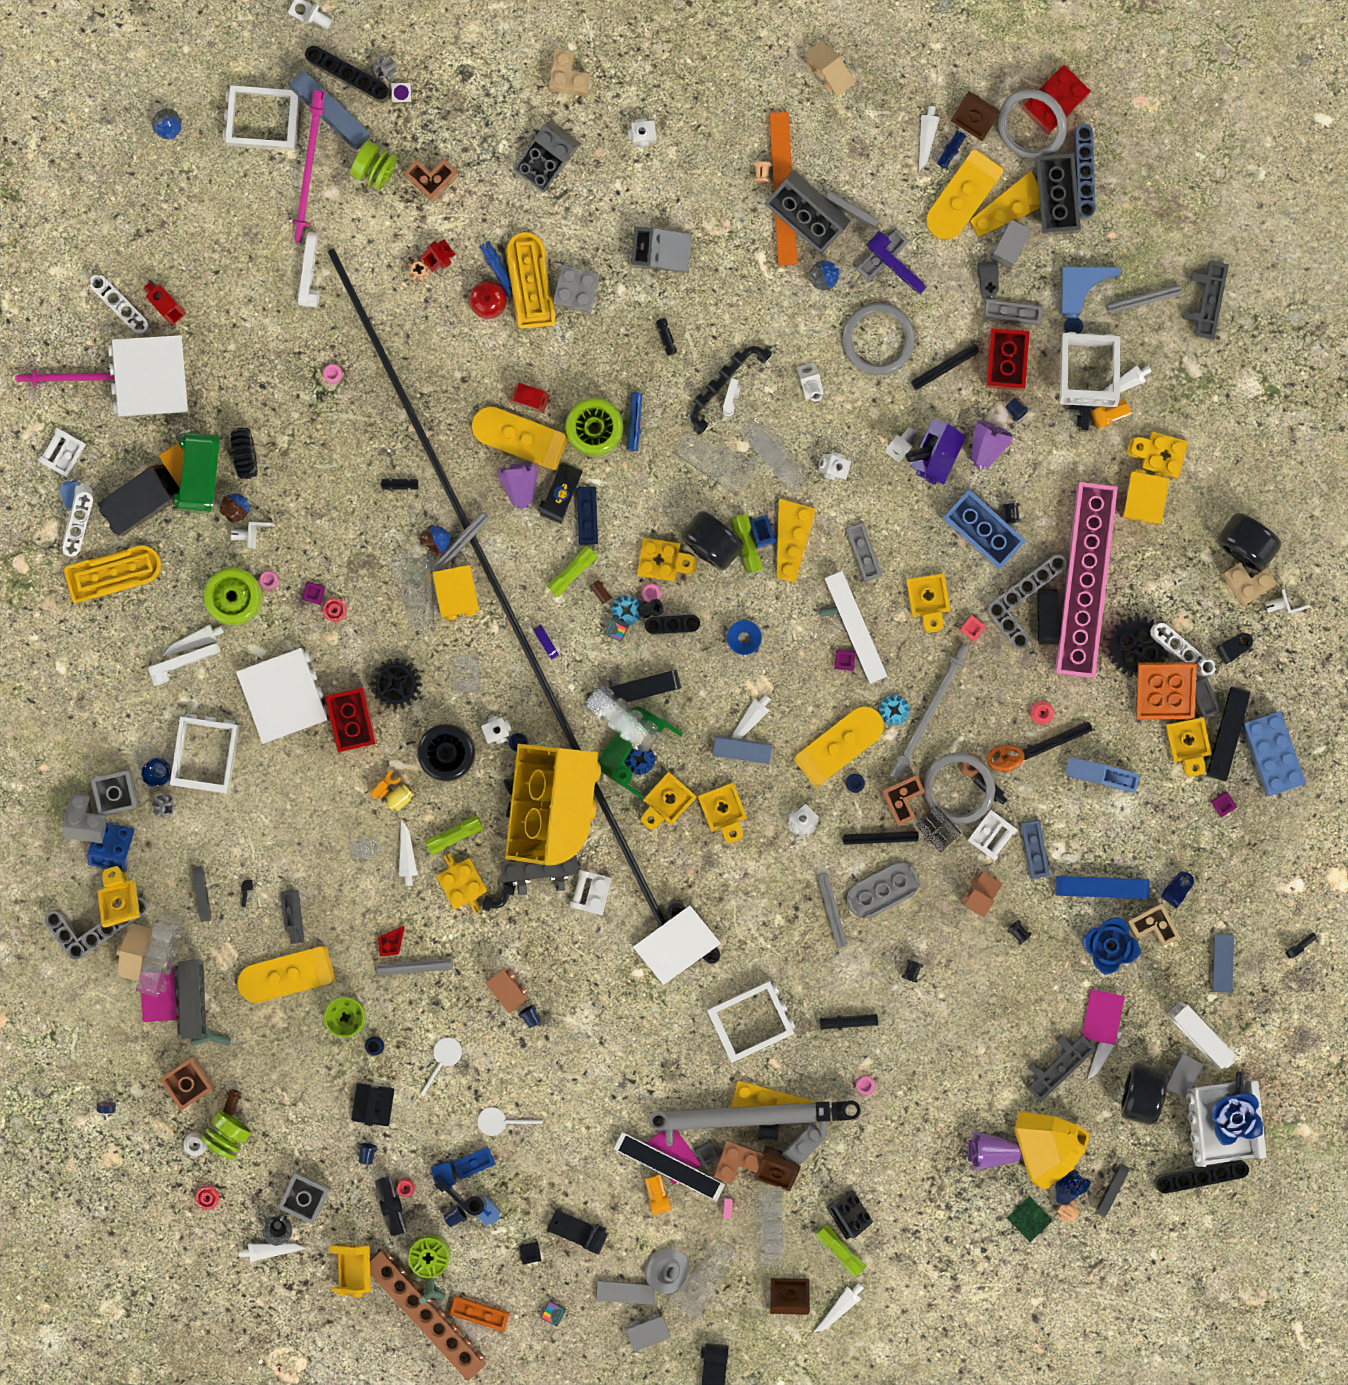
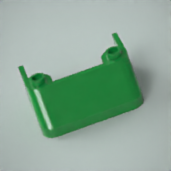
M180 434L179 447L182 448L184 455L180 490H178L177 494L174 493L173 505L176 506L172 507V511L205 514L212 511L220 444L219 435Z
M639 706L633 707L598 759L601 772L642 799L644 795L628 785L632 778V771L623 762L643 731L649 735L656 736L666 727L682 737L683 733L646 709Z

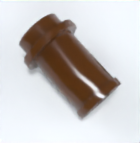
M597 580L590 585V591L595 593L603 605L612 599V596L602 585L603 581Z
M230 1089L227 1092L228 1098L223 1112L235 1115L238 1101L242 1096H240V1091Z

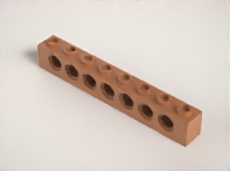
M381 1249L370 1260V1275L463 1377L469 1381L485 1366V1356L479 1350L475 1351L471 1347L473 1344L468 1337L460 1335L458 1326L454 1322L450 1323L445 1318L447 1316L440 1307L437 1309L432 1304L434 1302L432 1298L424 1305L419 1301L416 1304L409 1302L408 1297L410 1295H416L418 1300L424 1295L419 1290L420 1285L414 1279L410 1280L406 1274L408 1272L402 1265L397 1266L393 1261L395 1258L388 1250L385 1252ZM385 1266L391 1267L392 1274L389 1276L385 1275L382 1272V1268ZM398 1280L403 1281L406 1286L405 1289H397L395 1282ZM428 1309L431 1311L432 1316L424 1318L421 1315V1311ZM441 1323L445 1330L437 1332L434 1329V1325ZM453 1337L457 1340L458 1344L454 1347L449 1346L447 1339ZM468 1352L471 1358L468 1361H464L461 1359L460 1354Z

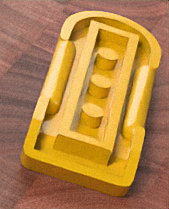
M973 149L929 210L926 219L929 232L941 240H950L957 237L1004 172V168L980 150Z
M518 233L510 239L506 247L516 313V325L522 329L552 326L555 323V310L550 292L544 245L532 233Z
M496 407L481 409L472 421L473 433L481 443L532 463H538L539 466L550 470L557 469L568 441L567 435Z
M141 545L66 566L64 574L73 603H81L148 584L158 577L162 563L160 556L154 549Z
M859 707L795 755L794 761L813 786L818 787L881 737L884 729L883 719L876 710L870 707Z
M323 945L252 964L242 970L238 977L237 985L243 998L250 1002L259 1003L333 983L335 975L328 949Z

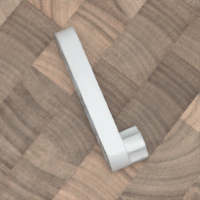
M314 232L307 233L298 306L318 308L320 291L311 290L318 243V233Z
M93 275L90 278L91 289L135 333L141 335L149 330L148 321L104 276ZM98 280L100 282L103 281V286L101 288H96V282ZM112 293H116L119 297L118 301L114 304L108 301V297ZM124 307L132 309V314L129 317L122 315L121 312ZM134 317L140 323L144 321V329L141 330L139 328L136 330L137 324L134 321H131V323H129V321L132 320Z
M81 483L75 487V496L62 542L63 553L69 557L76 556L80 551L93 502L92 489L87 483ZM81 510L85 512V515L78 518L74 513ZM78 527L81 531L78 534H73L70 532V529ZM71 539L74 540V547L68 549L71 545Z
M1156 623L1151 627L1150 633L1152 638L1180 662H1197L1196 675L1206 676L1212 675L1215 672V662L1205 658L1168 625ZM1158 628H1162V631H1161V632H1162L1164 635H1158V634H1159V631H1158L1157 629H1158ZM1173 638L1178 641L1176 649L1170 646V641ZM1187 650L1192 653L1190 661L1184 658V653Z
M212 644L149 667L148 671L153 685L157 686L169 682L170 678L167 673L169 671L221 653L219 644Z

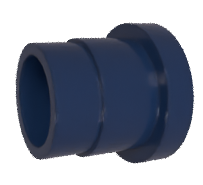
M1016 398L1011 400L1005 407L1013 417L1012 420L1014 422L1019 421L1029 411L1028 407H1024Z
M534 1004L518 1013V1016L524 1020L528 1028H532L541 1022Z
M377 1036L370 1037L365 1043V1049L372 1056L379 1055L384 1050V1042ZM371 1041H376L379 1045V1049L376 1052L371 1051L369 1048Z
M360 1143L358 1145L360 1150L358 1162L365 1165L373 1164L374 1155L378 1147L370 1143Z
M459 1204L454 1205L452 1210L443 1215L449 1227L467 1220L466 1213Z

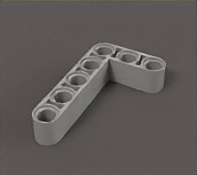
M1055 555L988 606V616L1014 649L1025 648L1029 643V638L1009 611L1066 568L1067 561L1062 555ZM1054 559L1061 560L1062 567L1060 569L1053 567L1052 562ZM1039 570H1043L1047 574V578L1044 581L1039 580L1037 577ZM1024 582L1031 584L1032 589L1030 592L1023 591L1022 584ZM1009 593L1016 596L1014 604H1010L1007 601L1006 597ZM993 605H998L1001 608L1000 615L996 616L991 612ZM1005 620H1009L1013 624V628L1010 631L1003 628ZM1017 635L1024 638L1022 646L1015 644V637Z
M138 897V901H142L144 904V909L139 911L141 917L149 910L150 906L146 898ZM50 911L44 918L46 926L68 957L73 960L83 958L138 919L135 918L125 923L112 925L113 930L110 934L106 933L104 927L99 923L79 937L61 911ZM52 914H56L59 917V922L56 925L50 921ZM63 930L69 931L70 938L68 940L62 938L61 933ZM90 934L95 935L97 938L95 945L90 944L88 941ZM75 945L81 948L79 956L74 955L72 952Z

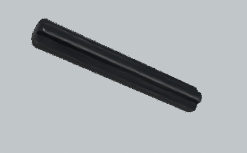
M972 344L912 380L913 388L915 390L920 389L980 352L976 344Z
M1086 722L1024 749V760L1093 730L1091 724Z
M917 831L843 835L844 845L917 842L919 840Z

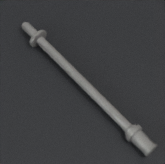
M962 644L955 658L950 656L949 659L952 661V664L903 755L897 756V762L889 774L890 777L900 781L907 766H910L909 758L959 665L965 666L962 660L969 649L968 644Z

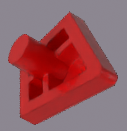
M405 926L378 937L380 957L399 955Z

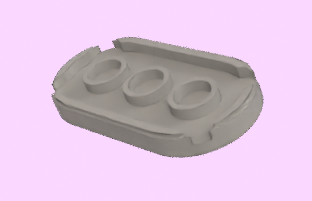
M896 862L856 882L847 893V905L850 911L860 918H872L911 898L919 886L918 873L911 865Z

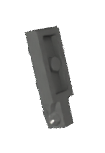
M299 890L281 892L284 926L285 930L289 932L290 944L303 943V918Z

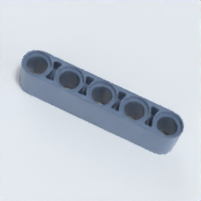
M303 70L289 83L291 90L309 107L312 105L313 90L325 91ZM326 92L323 109L325 110L320 118L353 149L358 150L370 137V134Z
M1081 124L1074 132V156L1080 219L1088 220L1093 216L1096 209L1094 141L1092 127L1088 124ZM1086 130L1088 137H1080L1079 131ZM1086 149L1089 152V156L1082 157L1079 150ZM1087 168L1090 173L1089 176L1081 175L1080 169ZM1081 187L1089 188L1090 194L1083 195ZM1088 206L1091 213L1087 215L1082 213L1081 207Z

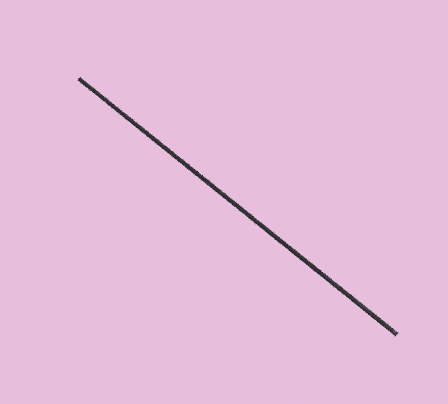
M330 249L327 252L465 530L470 523L335 249ZM474 535L470 543L572 750L581 751L478 539ZM596 782L594 786L596 799L661 927L666 921Z

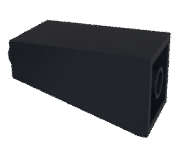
M164 464L150 466L97 503L101 515L110 523L109 526L112 532L117 534V536L125 535L172 505L174 493L177 494L180 488Z

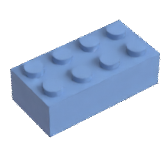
M968 490L942 518L948 526L997 570H1000L1026 541L971 490Z
M1281 711L1242 724L1266 796H1272L1306 784Z

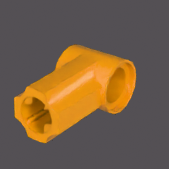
M1123 399L1119 401L1117 407L1102 406L1090 411V414L1098 430L1112 424L1113 421L1130 415L1131 411L1127 401Z
M661 1174L645 1178L653 1215L671 1211V1204L668 1194L665 1192Z

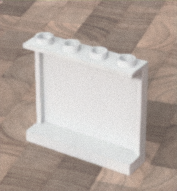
M182 335L114 339L111 341L112 345H108L109 356H113V364H110V375H114L115 383H111L112 395L116 394V402H113V412L117 414L118 418L188 413Z
M303 648L236 672L262 744H267L278 738L329 721L328 707L323 704L321 699L324 698L323 691L315 683V680L318 679L314 669H310L308 662L311 659L308 651H304Z
M1256 1080L1243 1081V1093L1253 1094L1257 1097L1259 1107L1256 1112L1262 1119L1259 1083ZM1235 1082L1187 1088L1186 1100L1190 1111L1188 1119L1192 1130L1190 1138L1194 1148L1192 1157L1195 1166L1206 1167L1209 1164L1250 1158H1267L1264 1129L1263 1135L1257 1138L1245 1139L1239 1137L1231 1145H1222L1215 1135V1124L1212 1118L1213 1107L1218 1101L1225 1098L1227 1094H1232L1235 1091Z

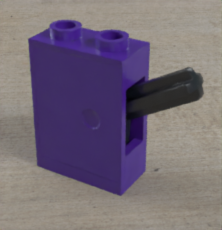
M933 418L926 434L923 436L919 449L909 451L905 454L908 462H912L911 468L917 471L916 475L933 485H936L937 482L944 485L966 436L948 423Z

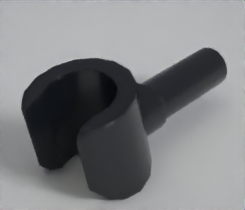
M245 880L241 885L243 891L242 907H246L247 891L253 890L252 880Z

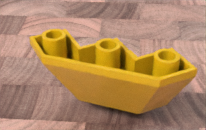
M1019 1112L1014 1127L1029 1179L1042 1190L1048 1189L1073 1170L1086 1151L1090 1133L1077 1124L1056 1116L1029 1112Z

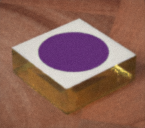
M391 83L393 104L412 103L411 83Z

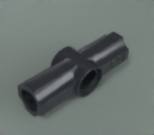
M392 1176L375 1180L380 1197V1208L383 1216L386 1218L390 1235L396 1236L407 1232L402 1215V1204L399 1195L396 1194Z

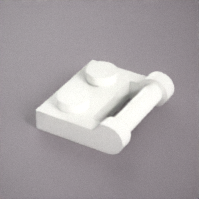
M731 378L723 406V414L726 417H731L734 414L735 406L733 400L734 398L738 399L741 386L738 385L739 380Z
M56 428L54 437L38 461L68 478L87 444ZM63 437L66 440L52 463L49 459Z
M990 810L967 841L995 861L998 858L997 854L1018 830ZM1002 826L1007 830L992 850H989L987 846Z
M578 870L577 875L579 878L573 901H570L569 907L603 915L612 878ZM586 878H590L592 881L586 905H584L580 901Z

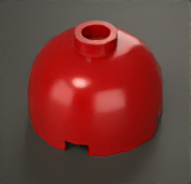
M482 281L476 284L470 292L469 305L479 318L494 319L503 313L506 308V293L496 282Z

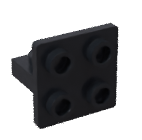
M357 1083L351 1120L365 1123L367 1126H389L395 1089Z
M854 1190L826 1207L846 1240L856 1238L873 1223L869 1213Z

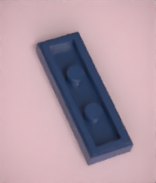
M577 487L579 545H597L596 487Z

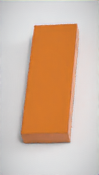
M456 1295L449 1315L504 1332L510 1312Z

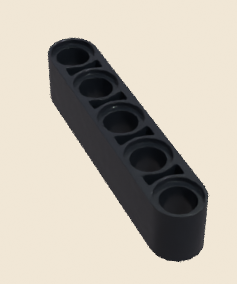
M314 45L306 49L305 57L313 67L376 102L385 103L389 100L390 91L383 82ZM318 52L319 57L316 60H311L310 54ZM334 61L336 66L333 69H327L326 65L328 62ZM345 71H352L353 74L350 78L346 79L343 77ZM362 80H368L369 85L366 88L360 87L359 84ZM379 89L386 90V94L383 97L376 95Z
M676 669L586 693L590 711L594 712L677 690L682 687Z
M1231 686L1208 766L1207 777L1225 782L1228 778L1250 698V691L1234 686Z
M1242 1160L1206 1165V1167L1200 1166L1158 1175L1154 1180V1186L1160 1193L1167 1194L1242 1179L1248 1175L1249 1167ZM1242 1164L1244 1167L1243 1171L1239 1174L1235 1173V1166ZM1218 1168H1224L1225 1170L1222 1177L1216 1176ZM1199 1172L1206 1173V1178L1203 1181L1197 1180ZM1185 1175L1187 1182L1184 1185H1179V1177ZM1163 1179L1168 1180V1186L1165 1189L1159 1187V1183Z

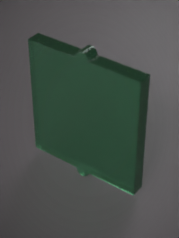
M1030 1196L1020 1205H1016V1209L1007 1217L1029 1242L1040 1233H1043V1230L1053 1221Z

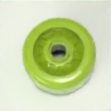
M587 398L578 402L570 410L566 419L565 429L567 438L576 451L589 457H601L612 452L620 443L623 436V421L618 409L609 401L601 398ZM592 424H598L600 431L595 434L591 433L589 427Z
M236 567L224 568L214 573L207 581L203 594L204 604L208 613L218 622L230 626H240L252 621L260 612L264 598L263 589L257 578L248 571ZM230 591L237 593L235 601L231 602L228 600L227 596Z

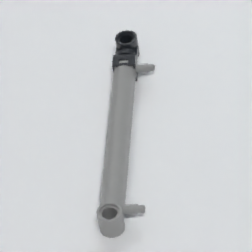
M849 1100L831 1102V1108L830 1102L827 1101L803 1104L655 1111L649 1117V1125L656 1131H665L667 1146L673 1145V1130L811 1122L819 1123L821 1138L827 1137V1122H831V1116L832 1121H854L860 1117L861 1108L857 1102ZM850 1105L857 1108V1112L853 1116L846 1114V1108ZM657 1116H662L664 1118L663 1125L655 1126L654 1119Z

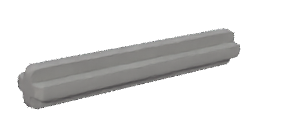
M1177 284L1108 303L1107 309L1110 314L1178 296L1182 293L1180 285Z
M481 512L432 564V567L436 571H441L489 521V516Z
M822 873L818 875V880L836 945L838 948L847 945L829 877L827 873Z
M451 958L378 964L377 974L383 976L452 970L453 962Z

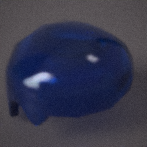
M152 758L143 765L141 776L143 782L150 787L163 786L170 780L172 769L170 764L163 758Z

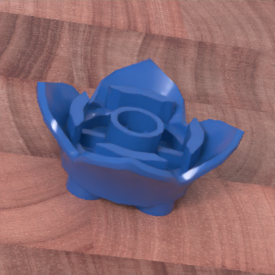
M1120 917L1110 918L1100 927L1090 929L1083 938L1084 947L1091 954L1095 967L1104 975L1116 972L1120 965L1135 961L1141 954L1139 943L1130 936L1128 924ZM1113 940L1115 948H1111V951H1109L1106 943Z
M1247 1093L1234 1096L1227 1095L1213 1107L1212 1118L1215 1124V1135L1222 1145H1231L1239 1137L1254 1139L1263 1135V1122L1256 1112L1259 1107V1101L1255 1095Z

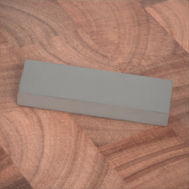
M828 193L826 199L835 207L869 227L876 228L879 222L877 218L834 193Z
M895 228L887 236L891 243L886 249L895 257L910 241ZM871 252L856 267V270L870 282L886 264Z
M986 298L983 318L1040 326L1043 306Z
M864 522L845 528L863 581L867 582L881 577L882 573Z
M598 1280L597 1301L654 1305L655 1290L649 1284Z

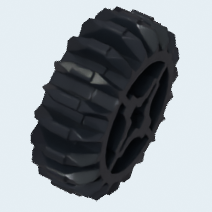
M248 427L234 429L230 434L237 476L240 479H251L256 477L258 473L257 457L251 430Z
M399 658L395 659V664L392 663L391 659H388V666L382 662V670L378 667L375 668L379 675L372 674V677L377 678L376 682H370L371 685H376V688L371 689V692L378 691L379 694L375 695L374 698L376 700L380 697L382 698L379 703L380 705L387 701L386 708L389 709L391 704H394L393 708L397 710L398 704H400L402 709H405L404 702L411 706L410 698L417 701L418 698L414 696V693L421 694V691L416 690V687H422L423 684L416 682V680H420L422 677L420 675L415 677L414 674L419 670L416 668L411 671L412 663L406 667L407 660L403 659L402 664H399ZM401 668L408 673L401 677H396L390 669ZM386 673L389 684L382 690L381 680ZM411 678L412 688L407 695L404 690V684ZM394 679L397 681L402 680L399 684V689L396 687L391 688L394 684ZM392 691H397L403 699L392 700L385 695Z

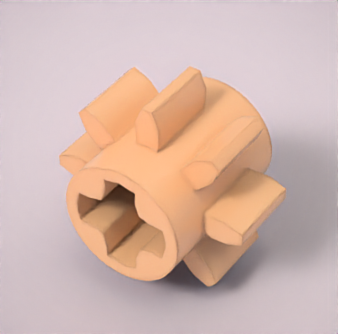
M415 258L413 265L408 263L411 271L407 273L408 275H414L413 281L419 278L424 282L423 278L425 276L430 277V274L427 272L429 267L424 265L425 262L423 260L418 262ZM417 266L423 269L421 274L414 272L417 270Z
M1072 1199L1068 1202L1063 1200L1056 1210L1059 1213L1058 1218L1065 1223L1068 1220L1074 1222L1080 1213V1210L1077 1208L1079 1204Z

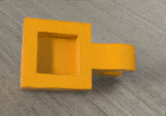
M389 771L386 778L378 784L370 795L374 799L378 797L382 799L389 792L387 788L390 784H398L402 778L398 777L397 780L393 781L391 775L394 771Z

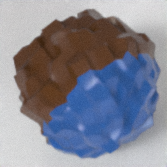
M234 493L223 496L219 512L232 523L243 520L249 512L248 498Z
M437 525L428 526L420 534V545L426 544L429 548L426 553L437 556L447 549L450 543V533Z

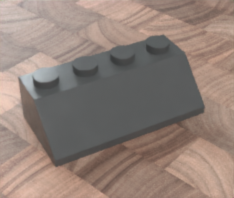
M1074 153L1036 156L1042 233L1057 235L1079 233L1081 224Z
M794 170L764 203L820 254L830 246L851 221Z
M199 959L178 961V966H175L176 978L179 977V985H176V996L179 997L180 1003L176 1006L177 1016H180V1024H177V1033L181 1035V1039L207 1038L204 961Z

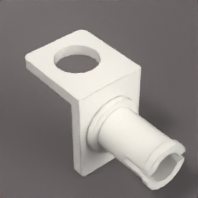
M294 0L288 10V14L305 24L313 21L326 30L333 20L318 11L319 5H311L304 0ZM297 4L305 6L304 14L299 15L295 12Z
M815 363L797 367L805 399L811 398L814 402L820 401L824 393ZM805 369H812L809 373H803Z
M908 427L901 437L896 435L885 452L897 462H901L905 454L912 448L910 443L917 436V432Z
M249 522L248 529L232 528L231 533L238 535H231V540L248 541L247 548L256 549L257 526L275 527V524Z
M1284 588L1281 589L1282 597L1265 601L1266 607L1275 605L1267 608L1268 613L1285 608L1290 614L1310 608V605L1291 610Z

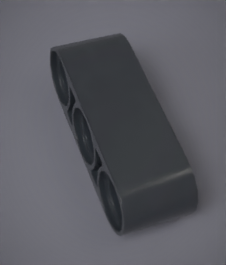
M1038 589V644L1058 645V590Z
M695 615L650 617L645 622V629L651 635L693 633L700 627V620ZM690 618L697 621V626L694 629H689L686 626V622ZM673 619L678 622L677 629H668L667 623L669 620ZM650 621L658 622L659 628L656 631L648 629Z

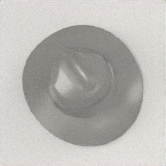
M662 1249L655 1252L649 1258L645 1267V1277L648 1284L662 1294L678 1292L687 1281L690 1271L689 1260L682 1252L675 1249Z

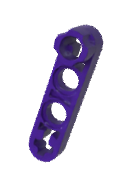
M878 231L867 243V248L915 292L921 295L927 288L926 285L886 249L891 241L886 235Z

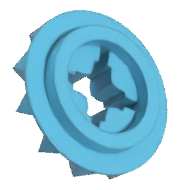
M630 595L620 596L612 605V616L629 625H633L641 617L638 613L640 602ZM633 604L630 609L633 616L625 614L621 617L623 609L620 605L628 607Z
M898 695L886 697L879 706V714L883 721L893 726L904 723L910 713L908 702ZM899 703L898 711L902 715L894 714L890 718L891 710L887 705L894 707Z

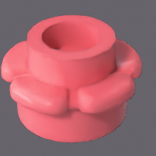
M403 1178L396 1184L397 1193L401 1197H410L414 1193L415 1184L408 1178Z

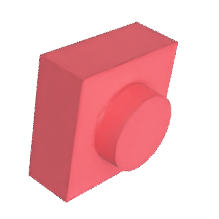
M971 615L959 630L975 642L986 626Z

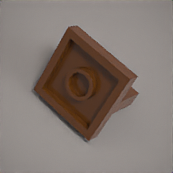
M968 91L950 121L983 141L1001 112Z
M765 1146L763 1157L754 1179L790 1191L801 1166L787 1161L781 1155L783 1151Z
M771 1278L770 1314L809 1315V1279Z

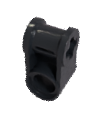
M1240 633L1215 648L1225 665H1227L1252 647L1253 638L1248 633ZM1240 637L1248 639L1246 642L1247 646L1239 644L1241 642Z

